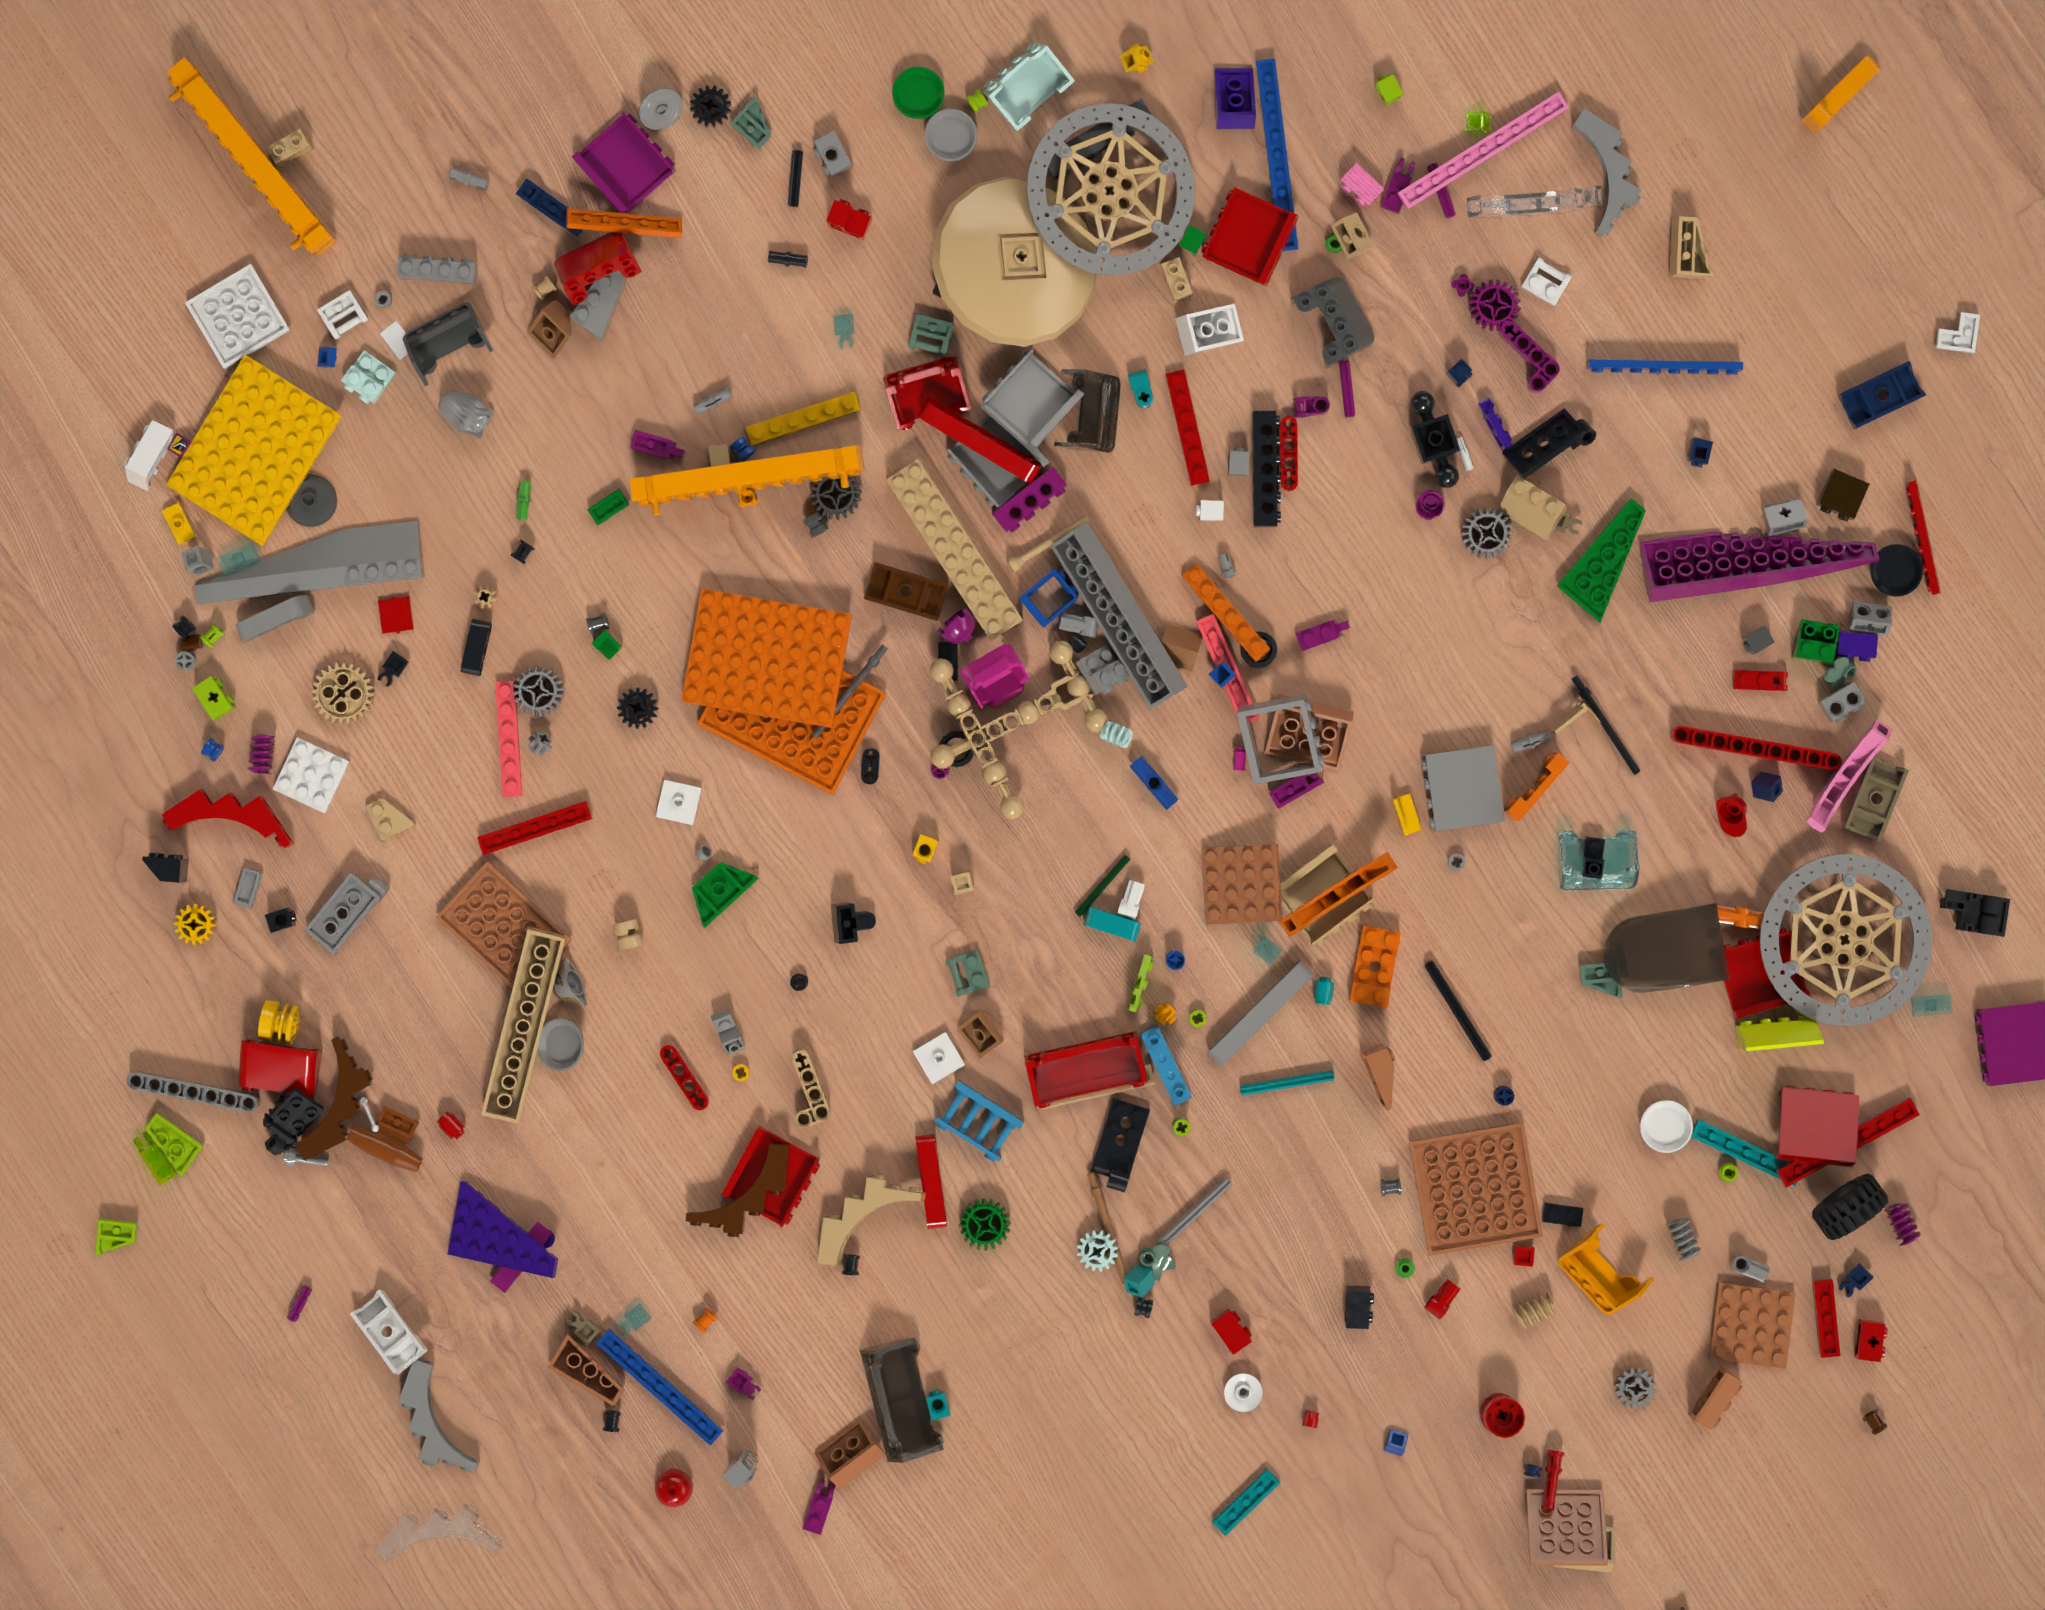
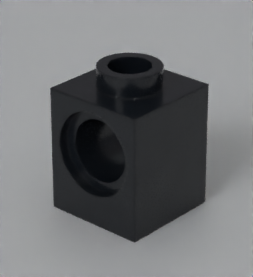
M290 908L265 915L270 933L296 926V914ZM281 914L286 917L284 925L278 922V917Z

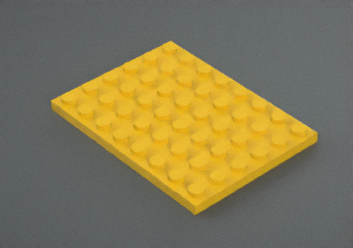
M244 355L166 485L256 543L264 546L343 415L248 355Z

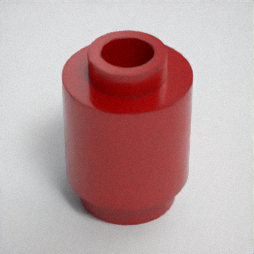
M447 1111L437 1121L440 1129L451 1140L453 1138L458 1140L465 1133L463 1130L465 1126L453 1113L450 1114Z

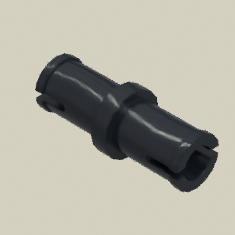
M770 250L768 263L785 264L786 267L793 265L806 268L808 255L791 254L790 251L783 253Z

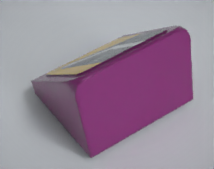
M176 433L167 450L183 458L192 441Z

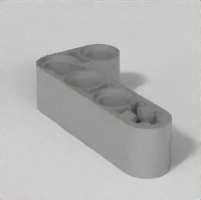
M302 595L281 602L235 625L244 643L293 620L310 616L315 612L308 596Z

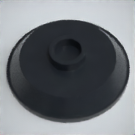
M1901 544L1889 545L1878 551L1879 561L1871 563L1870 576L1875 587L1883 594L1892 597L1905 596L1914 591L1920 584L1923 576V565L1918 554L1910 547Z

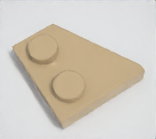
M384 798L365 806L381 841L416 825L414 821L410 820Z

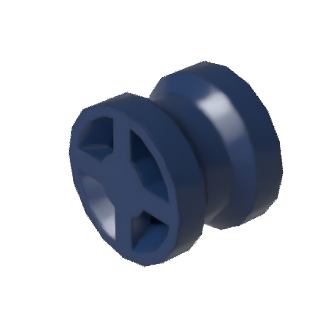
M1500 1086L1494 1092L1496 1102L1502 1106L1510 1105L1514 1100V1092L1507 1086Z

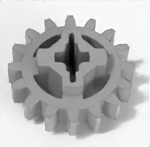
M1629 1367V1373L1623 1370L1624 1376H1617L1620 1382L1614 1384L1619 1388L1615 1391V1394L1621 1395L1618 1400H1625L1623 1405L1627 1407L1630 1404L1631 1409H1634L1635 1405L1642 1409L1643 1403L1649 1406L1648 1400L1654 1401V1398L1651 1396L1652 1393H1657L1653 1389L1657 1385L1656 1382H1651L1654 1377L1652 1375L1647 1376V1370L1641 1373L1640 1367H1637L1636 1371ZM1633 1376V1378L1629 1382H1625L1628 1378ZM1642 1377L1647 1381L1648 1386L1642 1384ZM1637 1384L1642 1389H1637L1634 1393L1631 1388ZM1623 1390L1630 1393V1399L1625 1396ZM1646 1394L1644 1398L1639 1400L1640 1396Z

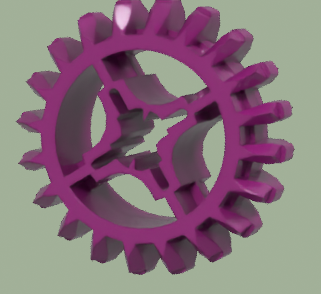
M1491 279L1488 282L1489 286L1482 282L1483 289L1478 286L1475 288L1479 294H1471L1475 300H1469V304L1474 305V307L1469 308V312H1476L1471 318L1475 319L1478 317L1479 319L1476 321V324L1479 325L1482 321L1484 323L1482 329L1490 325L1489 331H1493L1494 326H1496L1497 331H1500L1501 324L1506 323V321L1514 322L1511 317L1518 318L1519 315L1514 311H1520L1521 307L1515 306V304L1520 303L1521 300H1514L1518 292L1511 293L1514 288L1513 286H1510L1509 289L1505 288L1507 286L1506 281L1500 286L1499 279L1496 280L1495 285ZM1494 290L1492 299L1480 300L1484 293ZM1500 292L1507 296L1510 304L1501 301ZM1496 299V305H1499L1500 308L1497 307L1494 311L1493 306L1489 303L1492 304ZM1479 306L1489 311L1490 319L1482 314ZM1509 310L1508 315L1504 319L1496 321L1499 311Z

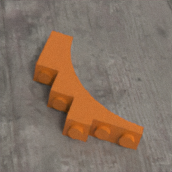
M1386 852L1305 902L1279 920V922L1290 937L1398 867L1390 854Z

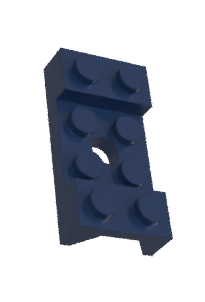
M1908 361L1837 396L1855 430L1926 396V394L1918 385L1912 371L1911 362ZM1879 390L1887 392L1886 400L1878 398L1877 393Z

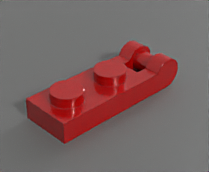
M1734 670L1733 689L1788 691V685H1786L1788 672ZM1773 677L1778 678V685H1773Z

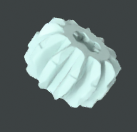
M1107 721L1100 730V738L1115 746L1127 748L1132 740V730L1112 721Z

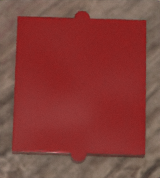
M409 596L378 600L382 634L393 632L399 634L400 631L414 630Z

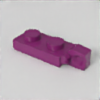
M635 430L630 449L672 460L673 455L683 458L685 454L683 449L676 448L677 443L672 440Z
M1331 620L1295 634L1301 650L1305 651L1338 639V637L1342 636L1341 631L1349 629L1350 626L1348 621L1338 624L1337 620Z

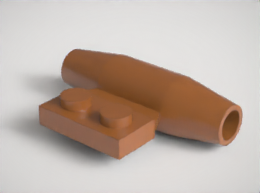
M386 1106L383 1107L376 1121V1125L379 1126L377 1132L353 1126L348 1134L347 1140L365 1153L393 1166L417 1172L423 1161L421 1156L405 1146L412 1139L419 1122Z

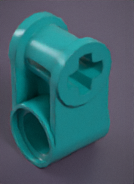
M1146 369L1127 374L1138 406L1142 408L1151 406L1153 395ZM1142 394H1145L1146 397L1149 396V398H1147V402L1145 403L1143 402V400H1139L1142 398Z

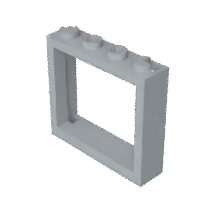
M1306 694L1238 707L1237 717L1254 784L1322 771L1323 765H1325L1324 755L1320 754L1319 751L1321 741L1320 737L1315 734L1314 729H1317L1316 720L1311 717L1312 703H1310V700H1307ZM1300 706L1313 764L1262 774L1249 716Z

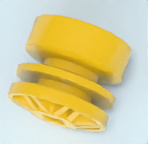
M266 1000L260 1015L258 1038L273 1041L275 1035L278 1034V1043H283L285 1040L286 1044L292 1045L300 1026V1006L293 1005L291 1009V1005L287 1003L281 1011L280 1002Z

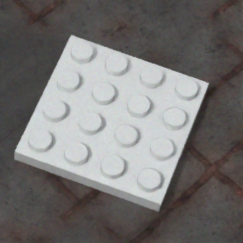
M252 264L185 302L224 369L242 360L244 355L249 356L291 331Z

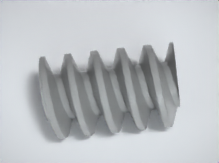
M1689 1218L1677 1219L1666 1224V1226H1672L1668 1233H1675L1671 1240L1678 1241L1673 1245L1674 1247H1680L1676 1254H1683L1679 1261L1690 1259L1701 1251L1700 1247H1695L1698 1241L1692 1240L1696 1236L1695 1233H1689L1693 1229L1692 1226L1687 1225L1690 1222Z

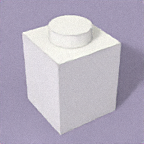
M1201 500L1200 505H1196V516H1200V521H1223L1224 501Z

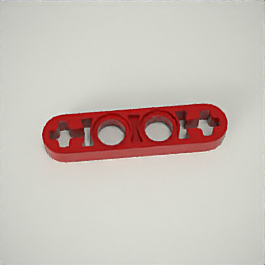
M1291 416L1284 417L1280 422L1281 487L1288 492L1295 490L1298 486L1297 421ZM1287 420L1294 424V427L1290 429V434L1294 433L1295 437L1290 435L1283 437V433L1287 434V427H1283ZM1286 439H1291L1294 442V447L1291 450H1287L1283 446V442ZM1285 459H1293L1295 464L1292 469L1285 468L1283 464ZM1283 471H1295V475L1291 474V481L1295 482V484L1291 485V488L1284 484L1288 477L1287 474L1283 475Z
M672 1045L664 1046L660 1050L662 1061L692 1107L696 1110H704L709 1104L708 1096L678 1050ZM666 1048L673 1050L672 1057L674 1060L677 1057L679 1058V1061L674 1062L671 1066L669 1065V1062H672L670 1057H664ZM681 1064L684 1066L685 1071L682 1075H677L674 1072L675 1065ZM687 1080L694 1082V1090L687 1091L684 1084ZM698 1089L700 1091V1093H697L698 1097L700 1099H705V1101L703 1102V1107L701 1105L697 1106L695 1104V1102L697 1101L695 1096H693L692 1098L689 1096L690 1094L695 1093Z

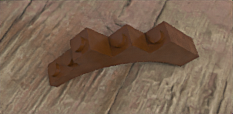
M340 1037L331 1040L339 1067L335 1100L321 1124L309 1136L296 1143L304 1161L347 1140L348 1132L344 1125L340 1126L339 1122L359 1113L358 1108L361 1107L357 1098H352L351 1095L372 1085L370 1081L373 1078L369 1070L365 1071L364 1068L355 1069L357 1063L353 1056L349 1057L346 1051L349 1047L345 1039L341 1040Z
M769 1144L768 1155L762 1172L753 1186L743 1196L719 1209L705 1212L686 1213L685 1221L690 1222V1225L693 1226L709 1223V1227L720 1228L721 1225H724L723 1233H728L727 1236L739 1237V1234L744 1233L746 1212H749V1215L760 1216V1213L765 1212L767 1190H770V1194L781 1195V1192L786 1191L790 1144Z

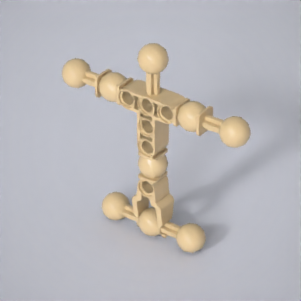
M1066 641L1054 642L1050 647L1049 655L1053 662L1062 665L1067 676L1054 682L1049 688L1050 691L1038 698L1037 701L1036 699L1024 701L1013 712L1007 713L982 727L977 717L971 713L973 710L971 709L970 698L963 693V689L958 691L952 679L954 669L950 661L940 658L932 662L930 666V676L936 682L942 683L948 695L945 698L948 711L956 717V720L959 719V726L965 736V739L950 747L941 744L933 748L930 757L932 763L941 769L948 768L953 764L956 756L972 749L977 761L983 765L981 768L983 769L982 775L984 780L992 785L990 788L995 787L1002 799L1000 810L1007 819L1014 820L1022 816L1024 803L1019 797L1011 794L1005 782L1009 780L1008 777L1006 778V768L1002 763L998 762V759H995L994 750L989 742L1015 730L1019 725L1034 724L1043 713H1048L1058 708L1065 711L1080 702L1086 712L1084 722L1089 731L1099 733L1105 723L1109 721L1107 714L1103 710L1097 709L1091 698L1094 694L1090 693L1091 687L1085 677L1080 675L1081 671L1076 670L1071 660L1073 648ZM1067 682L1068 693L1077 699L1063 704L1060 700V695L1056 693V688ZM1042 699L1049 701L1050 707L1048 709H1043L1040 706ZM1009 716L1014 717L1016 720V724L1013 727L1006 724V719ZM965 717L972 718L973 725L971 727H966L963 724ZM991 725L998 727V735L994 736L989 733ZM974 734H979L982 737L980 744L973 743L972 736ZM982 751L990 753L991 759L989 761L981 759Z

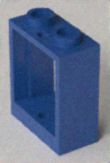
M1053 569L1019 597V600L1043 628L1079 599L1077 596L1079 592L1073 585L1068 586L1064 581L1067 578L1061 570L1056 571ZM1054 576L1070 595L1071 599L1046 619L1028 597Z

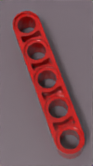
M935 1134L915 1136L922 1191L926 1192L924 1206L928 1230L947 1227Z

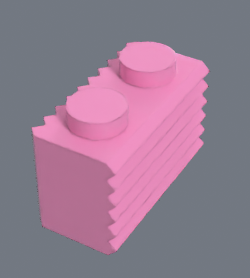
M1357 162L1340 180L1342 183L1341 187L1347 193L1352 192L1356 196V202L1362 207L1364 205L1369 207L1385 189Z

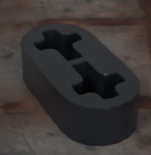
M873 748L865 750L862 755L861 779L865 784L869 785L876 783L879 777L880 754ZM870 751H873V755L877 756L876 759H873L872 766L869 765V759L866 758ZM869 767L872 768V774H875V778H872L871 782L864 778V775L868 774Z

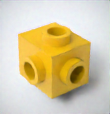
M1139 44L1130 46L1128 51L1119 55L1126 73L1137 71V74L1145 72L1148 70V66L1154 63L1147 45L1139 46Z

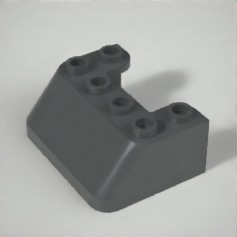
M1335 277L1317 284L1291 299V304H1295L1297 309L1302 312H1308L1319 307L1336 339L1323 349L1322 355L1326 362V369L1372 345L1374 334L1343 278Z

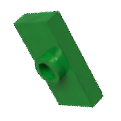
M617 489L587 510L599 526L630 504L621 490Z

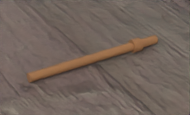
M1095 1172L1089 1173L1087 1176L1092 1188L1090 1189L1092 1197L1095 1198L1106 1235L1111 1233L1109 1238L1112 1240L1115 1238L1103 1201L1102 1188L1098 1185ZM1118 1248L1115 1252L1119 1255L1114 1257L1121 1282L1125 1284L1124 1277L1127 1273Z

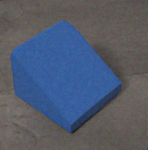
M1390 1428L1384 1451L1402 1456L1405 1452L1409 1434Z

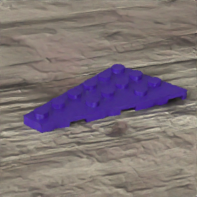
M461 1181L447 1255L555 1278L558 1258L554 1254L549 1253L542 1244L540 1245L521 1226L516 1225L515 1221L502 1213L482 1193L476 1191L468 1184V1181Z

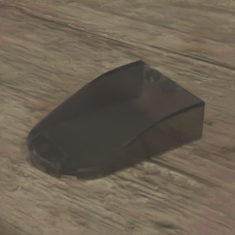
M1706 903L1627 918L1614 927L1604 944L1603 959L1608 974L1614 982L1628 991L1648 993L1730 979L1716 903Z

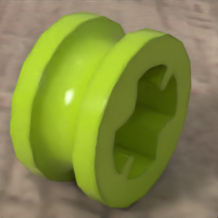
M1194 1010L1189 1017L1190 1023L1194 1027L1203 1026L1207 1019L1205 1012L1202 1010ZM1200 1013L1202 1014L1201 1018L1204 1019L1203 1022L1199 1021L1197 1024L1192 1017Z

